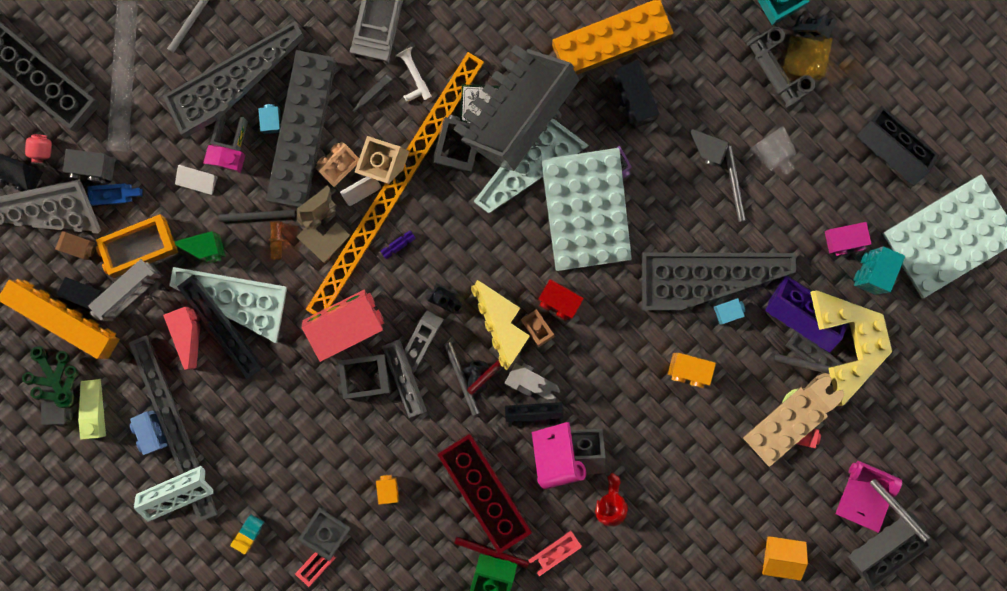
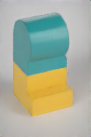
M250 514L230 546L243 554L248 553L259 535L264 521Z

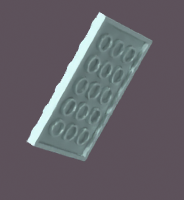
M619 148L541 159L556 271L632 260Z
M981 174L882 234L893 251L905 255L902 267L921 298H925L1007 249V215Z

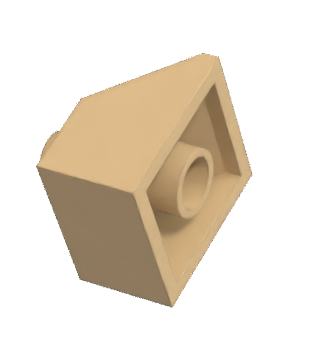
M367 136L355 173L390 184L403 170L409 151L400 146Z

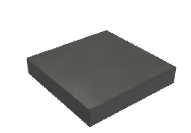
M319 507L297 541L330 562L351 528Z

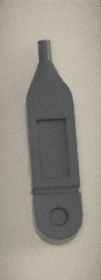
M390 74L384 76L380 82L360 99L352 111L356 112L361 107L368 105L384 88L393 82L394 78Z

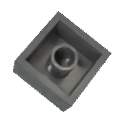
M66 149L63 172L69 174V178H74L75 180L80 179L86 182L88 179L94 181V183L105 184L106 181L112 182L115 159L103 153Z

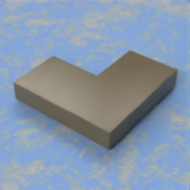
M336 222L324 236L316 228L314 230L304 228L297 238L323 263H326L351 235Z

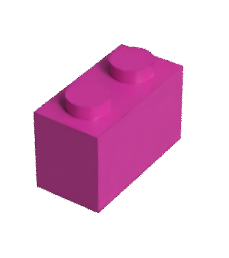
M867 222L825 231L829 254L835 252L836 256L847 254L849 249H854L855 252L866 250V246L871 245Z

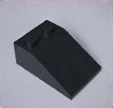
M0 153V183L8 186L12 183L16 185L15 189L21 192L36 189L43 172Z

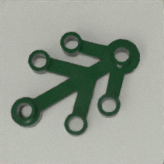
M34 347L31 350L30 356L36 363L40 364L47 378L38 377L31 372H26L22 376V381L27 385L36 384L53 387L55 393L44 392L41 388L34 387L30 392L31 397L35 400L54 401L55 405L59 408L70 407L74 401L71 389L75 378L78 376V370L74 366H68L65 369L70 356L65 351L57 353L56 359L58 363L55 372H53L47 362L48 352L43 347ZM65 369L67 378L62 388L60 381ZM74 370V373L69 375V372ZM40 391L39 395L35 396V393Z

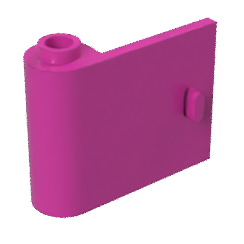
M570 422L532 432L537 480L543 489H550L585 479L586 469L584 464L580 461H575Z
M858 460L850 466V477L835 514L879 533L889 504L870 485V482L876 479L892 497H895L901 489L902 479Z

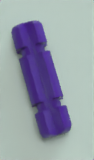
M412 231L406 232L403 237L400 236L389 244L388 248H383L381 254L384 258L388 259L392 256V253L398 252L408 242L411 243L415 240Z

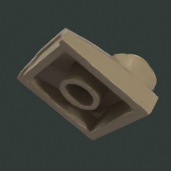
M328 186L297 208V221L301 226H305L306 229L311 228L314 230L321 224L322 219L325 217L329 218L336 212L335 208L337 205L332 201L331 191Z

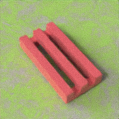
M315 552L295 575L310 587L334 561L335 556L332 557L330 562L327 561L315 576L308 581V576L325 559L321 557L303 576L301 573L318 555Z

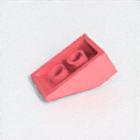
M183 307L163 316L184 370H193L197 368L201 326L199 321H201V318L193 308Z

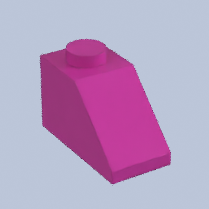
M208 145L204 164L241 173L246 155L241 151Z

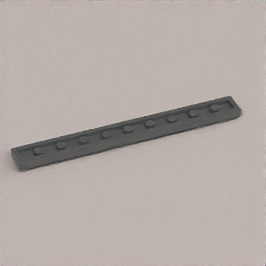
M146 335L129 342L180 475L199 467L149 336ZM201 486L194 489V491L200 492L204 490ZM211 495L191 503L198 522L218 514Z

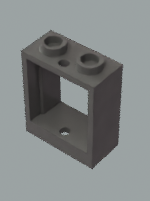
M449 115L448 118H443L432 163L471 172L477 151L471 147L468 162L441 156L448 124L456 126L457 123H460L468 129L472 126V123L468 120L467 123L459 121V117Z
M385 354L338 361L339 365H336V374L341 379V384H338L339 395H343V399L391 392ZM377 360L381 389L349 393L345 365Z

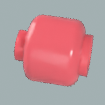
M32 134L31 137L26 139L25 155L32 158V162L43 163L44 160L51 157L52 141L47 139L48 136Z

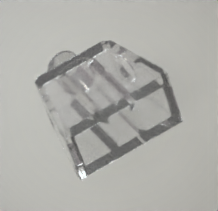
M784 126L750 148L771 171L780 166L785 175L795 169L789 159L796 154V151Z

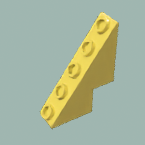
M477 280L475 285L471 286L474 297H477L479 311L481 314H484L486 319L485 326L493 337V347L499 352V362L502 367L508 370L530 336L511 324L520 308Z

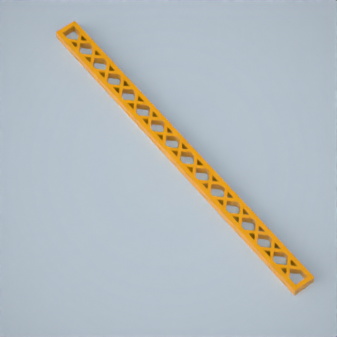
M467 52L406 149L409 151L408 157L415 156L416 163L410 167H406L405 163L401 171L405 172V181L396 183L394 178L392 185L384 184L305 310L313 315L318 313L312 309L318 301H323L324 309L332 306L439 136L443 118L436 119L435 112L437 109L445 108V117L448 118L449 115H452L463 98V88L471 85L483 66L484 61ZM469 59L478 64L474 70H466L465 64ZM465 76L466 84L457 87L455 80L458 77ZM455 92L456 100L447 103L445 96L448 93ZM435 124L436 132L426 135V126ZM425 140V149L416 151V142ZM394 188L395 197L386 199V190ZM384 204L385 213L376 216L375 207ZM374 220L375 229L366 232L365 223ZM364 236V246L356 248L355 239ZM354 252V262L346 264L345 255ZM343 268L344 278L336 280L335 271ZM333 284L334 294L325 296L324 288Z

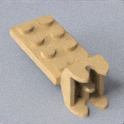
M822 373L814 378L805 389L800 387L743 437L769 467L828 417L826 413L833 410L842 401L844 392L843 390H833V386L830 385L832 379L830 374Z

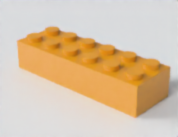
M653 0L552 40V46L556 57L570 62L574 66L573 69L576 75L671 39L674 33L661 0Z
M20 279L8 280L0 293L1 303L94 358L109 359L120 340L115 337V332L107 328H100V324L93 319L83 318L84 314L76 309L66 308L67 304L63 301L49 298L51 296L49 293L33 288L34 284L29 281H22Z

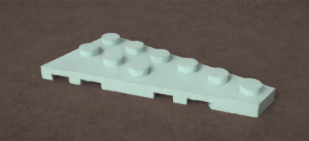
M551 119L547 125V130L543 131L538 137L542 144L536 147L532 146L515 171L500 167L474 200V203L487 213H491L543 178L541 159L578 154L589 145L559 122Z
M173 267L170 281L171 287L180 291L177 286L190 276L195 275L226 317L255 331L274 343L278 342L287 287Z

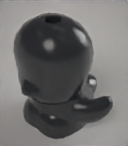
M474 360L470 362L469 367L463 369L464 372L470 373L468 388L490 368L486 362ZM487 381L475 393L484 392L488 386Z

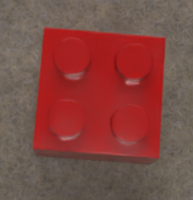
M550 279L537 301L540 302V307L547 311H550V309L556 311V316L566 321L567 318L570 320L573 318L584 298Z

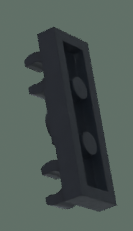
M562 402L505 406V421L508 422L509 427H512L513 421H518L519 427H522V421L537 422L546 419L547 425H550L551 419H557V423L560 424L561 418H563Z

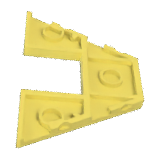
M812 291L810 293L819 330L846 323L850 324L858 360L828 368L832 378L833 390H843L844 392L842 401L837 405L843 406L892 353L884 315L823 292Z

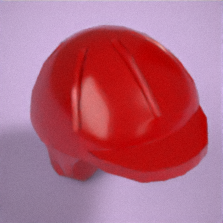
M611 473L607 477L609 493L603 496L600 502L597 500L595 514L597 520L603 525L615 527L622 524L626 519L628 506L624 498L618 493L621 483L619 476Z

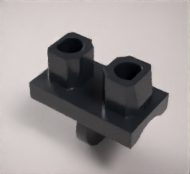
M438 283L435 284L432 293L426 297L427 301L453 314L460 312L463 307L462 302L465 299L462 295Z

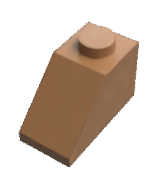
M62 231L55 250L89 260V257H92L95 252V242Z

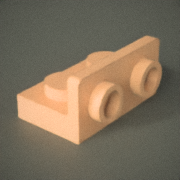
M343 142L340 144L336 143L326 157L323 156L318 160L315 167L333 187L359 161L354 152Z

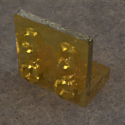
M791 35L783 68L784 73L797 76L809 75L813 79L821 80L826 73L833 38L817 41Z

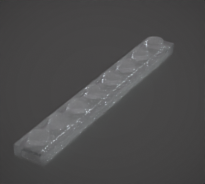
M117 0L107 151L128 153L137 1Z

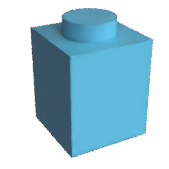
M267 104L263 106L264 108H258L260 131L263 134L279 133L282 123L281 110L275 107L274 104Z
M738 298L714 306L720 325L745 317L744 304L742 301L739 302Z

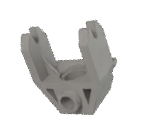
M517 363L514 364L505 384L530 397L534 392L547 400H556V397L552 395L553 391L560 393L556 384L532 372L534 368L525 363L522 366Z

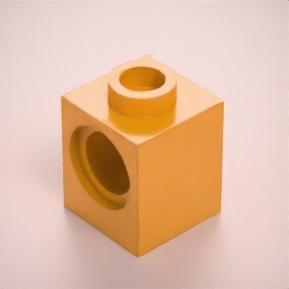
M392 475L380 476V479L376 481L378 505L398 502L397 477L392 478Z

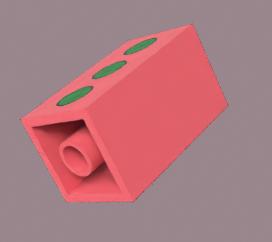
M364 289L303 320L302 330L320 362L383 331L382 324H384V318L379 309L375 310V301L371 293L367 294Z

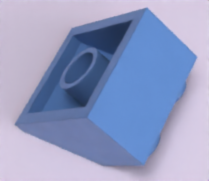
M155 410L144 412L130 419V429L133 434H136L138 440L136 445L139 452H142L143 455L169 446Z

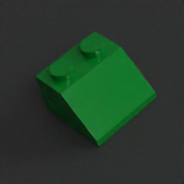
M213 231L175 241L176 246L199 259L210 262V264L220 262L222 257H226L221 236Z
M480 554L470 591H511L517 564L508 560L494 558L490 555Z

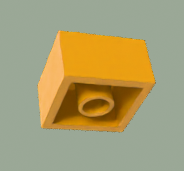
M673 353L668 375L672 376L671 380L685 383L688 380L691 381L690 385L704 388L705 385L711 384L716 363L681 353Z

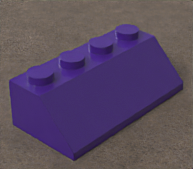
M786 275L770 298L765 311L830 353L843 339L848 323L819 330L810 293L812 291Z

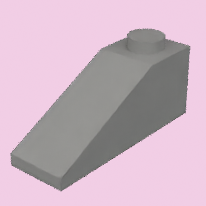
M426 311L420 319L404 350L412 373L416 371L443 322L442 318L429 311Z

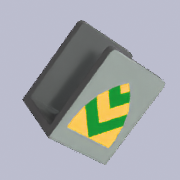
M224 114L215 123L210 144L240 151L248 121L244 117H240L233 146L222 144L220 139L226 120V115Z

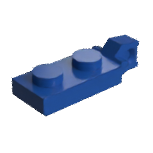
M123 183L87 187L88 200L91 206L125 204L133 202L132 198L143 197V190L132 188L131 184Z

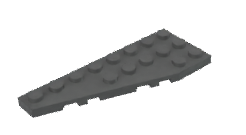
M294 21L163 95L181 136L185 139L217 121L305 38L297 23Z
M643 252L642 310H683L795 273L796 253Z

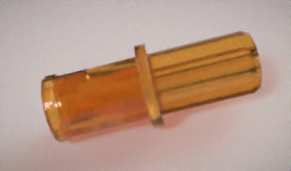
M273 221L270 222V239H268L270 241L271 259L280 260L282 259V242L284 241L282 239V222Z

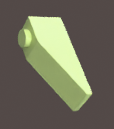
M101 379L81 381L78 418L80 440L106 436Z

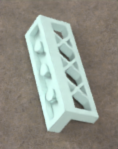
M199 466L136 494L134 509L149 522L213 494V489L205 481V469ZM200 486L204 489L201 492L194 491L195 488H198ZM179 495H188V496H189V497H187V498H185V499H183V498H177V496H179ZM163 502H171V503H172V504L169 505V506H167V505H161V503H163ZM154 509L156 511L149 514L146 510Z

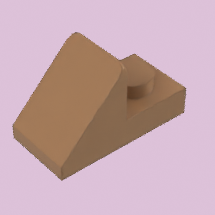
M537 309L521 319L538 347L555 337Z

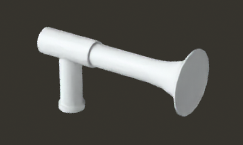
M413 47L395 56L405 61L418 87L417 90L404 95L407 103L421 95L424 100L432 97L412 60L411 49Z

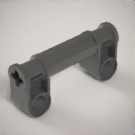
M773 27L750 40L747 46H750L756 55L755 59L777 94H780L785 101V107L788 108L814 89L815 80L811 76L805 75L793 83L789 81L771 50L782 43L785 33L781 28ZM770 34H777L779 41H773ZM802 81H806L809 84L808 90L801 87Z

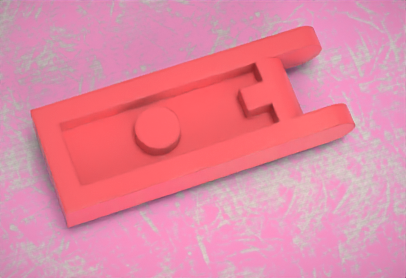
M570 530L532 556L528 561L532 563L538 560L542 569L537 574L541 576L582 548V546Z

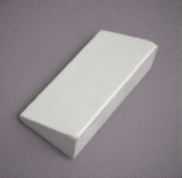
M178 165L176 185L210 195L213 194L217 176Z
M365 177L340 193L346 203L352 206L381 189V185L378 180Z

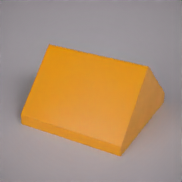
M767 536L762 574L801 580L808 565L806 542Z

